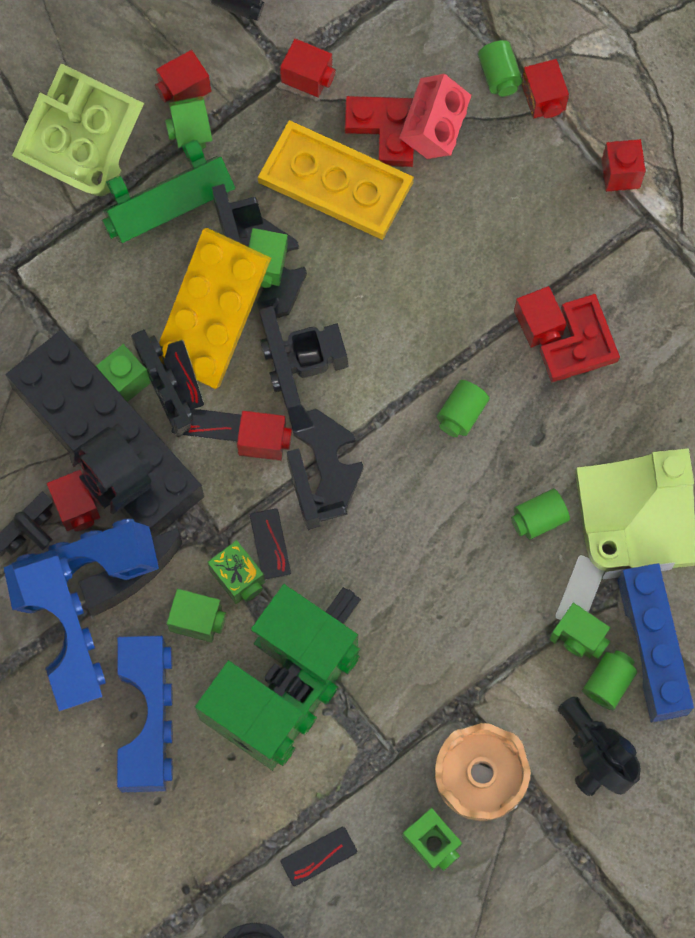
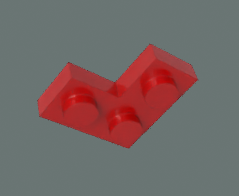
M346 96L345 133L379 134L380 162L395 167H413L414 149L400 139L413 98Z
M596 294L563 303L561 311L571 337L543 345L539 350L551 383L619 362L620 355Z

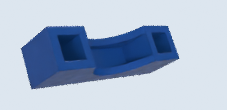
M134 519L119 520L112 524L113 528L103 532L99 530L89 531L81 534L78 541L72 543L60 542L48 547V551L56 550L59 559L67 558L72 575L82 566L92 562H98L109 576L124 580L159 569L150 527L134 522ZM35 553L25 554V555L19 556V557L16 559V561H19V560H22V559H25V558H28V557H31V556H34V555H37V554H35ZM12 564L3 567L12 610L29 614L43 610L44 608L24 604Z
M53 549L13 562L12 566L24 604L47 609L59 618L64 627V643L61 651L45 667L59 711L103 697L99 685L105 684L106 681L100 663L92 664L88 652L95 649L89 628L81 629L77 617L84 614L78 593L70 594L66 580L73 578L67 558L59 559L56 550Z
M656 563L624 569L617 581L625 615L632 624L638 643L643 674L642 687L650 721L652 723L687 716L694 709L660 565Z
M163 636L118 637L117 674L122 682L134 686L144 695L148 707L147 720L141 733L131 743L117 749V787L121 793L166 791V781H173V759L166 758V743H173L172 720L166 721V706H172L173 704L172 683H166V669H172V647H166Z

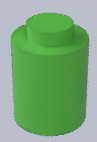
M500 40L482 47L478 52V57L490 92L501 97L514 94L522 84L523 79L510 42Z
M459 380L437 414L440 429L455 438L458 435L467 436L490 400L487 393L469 381Z
M555 488L515 506V515L511 517L512 524L518 535H525L529 540L570 521L568 509Z
M616 650L614 654L605 652L582 692L598 705L608 710H614L637 674V670L633 666L635 661L619 650Z

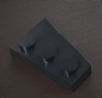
M145 329L132 334L131 341L143 366L147 369L149 379L176 437L189 432L191 421L194 420L186 401L181 402L175 391L178 388V384L171 369H164L159 359L163 352L155 335L148 337Z

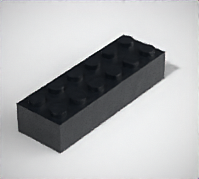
M62 329L5 374L12 389L69 453L106 427L112 428L119 424L126 431L130 438V443L128 444L136 454L141 452L147 457L153 467V471L148 474L152 481L151 488L120 509V511L127 519H134V522L149 526L152 537L161 534L204 498L201 483Z

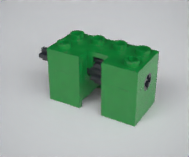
M283 584L251 628V631L258 635L253 644L283 665L282 668L276 663L272 665L264 676V681L270 684L267 687L228 660L195 706L199 720L273 771L277 764L284 766L295 751L293 745L298 734L301 733L305 736L317 719V716L313 714L321 702L325 705L330 702L339 687L334 684L342 672L348 675L360 658L358 655L360 651L358 647L359 634L345 626L344 623L361 601V598L356 596L350 589L347 590L343 587L328 609L323 611Z

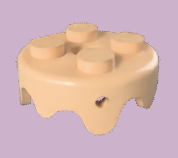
M480 723L455 730L442 745L435 765V783L439 795L446 805L455 813L476 821L494 820L512 811L524 797L531 775L522 741L514 733L488 723ZM479 763L488 765L493 773L492 779L484 784L476 782L471 776L472 767Z

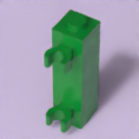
M192 140L181 146L192 168L130 197L121 176H116L106 181L116 204L103 210L107 218L102 219V223L110 239L116 237L118 242L124 243L213 200L212 187L224 184L227 193L236 189L222 157L215 156L206 161L199 142Z

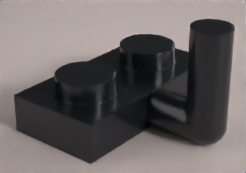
M43 491L23 511L16 513L14 519L0 532V557L6 552L13 555L26 542L27 539L23 537L24 534L41 550H44L53 541L41 528L53 515L49 511L53 507V501Z

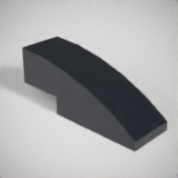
M178 528L152 537L159 569L129 580L109 576L104 571L78 582L92 617L120 604L155 578L183 544Z

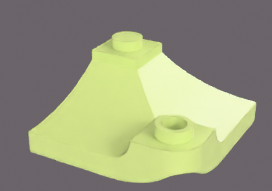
M60 64L47 95L39 93L12 156L79 190L95 196L107 195L110 193L106 181L119 176L121 173L119 160L144 103L75 69ZM103 174L102 181L98 184V177Z
M689 449L652 452L650 455L634 459L576 468L575 474L588 557L595 567L609 572L656 563L675 562L673 568L695 566L694 479ZM609 544L615 550V553L612 555L604 553L602 546Z

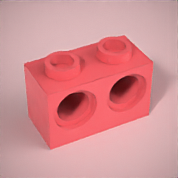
M445 73L420 78L400 139L426 159L450 156L456 145V139L463 119L467 114V107L472 95Z

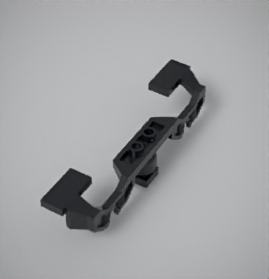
M224 184L212 187L213 199L224 236L249 247L252 228L287 234L261 217L256 197L229 203ZM288 235L287 252L299 249L298 241ZM283 267L280 286L271 285L269 288H263L257 301V307L266 338L260 339L265 360H273L275 371L269 372L275 393L282 391L293 434L296 438L313 448L321 476L316 493L312 494L300 449L287 451L288 466L303 520L307 529L311 530L321 527L320 522L347 515V507L364 468L362 461L346 465L337 458V452L342 446L356 442L354 434L318 409L306 411L304 406L301 405L293 374L297 373L301 378L322 374L327 371L328 364L333 363L335 371L348 368V357L338 323L325 326L323 331H319L316 327L294 331L289 334L287 341H283L277 318L290 314L307 275L305 267L291 270Z

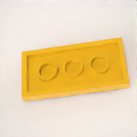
M290 120L258 175V183L381 240L384 239L414 180V177Z
M209 228L203 229L159 341L160 347L163 346V357L165 358L168 344L183 340L196 380L214 389L220 387L271 257ZM160 356L159 359L164 364L163 358Z

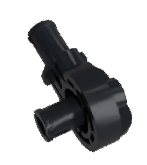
M571 697L559 706L558 712L562 714L576 734L573 737V745L579 748L580 757L587 768L575 778L578 788L587 796H593L602 785L613 793L625 794L640 780V763L636 757L637 752L634 746L616 730L606 728L604 722L593 721L578 697Z

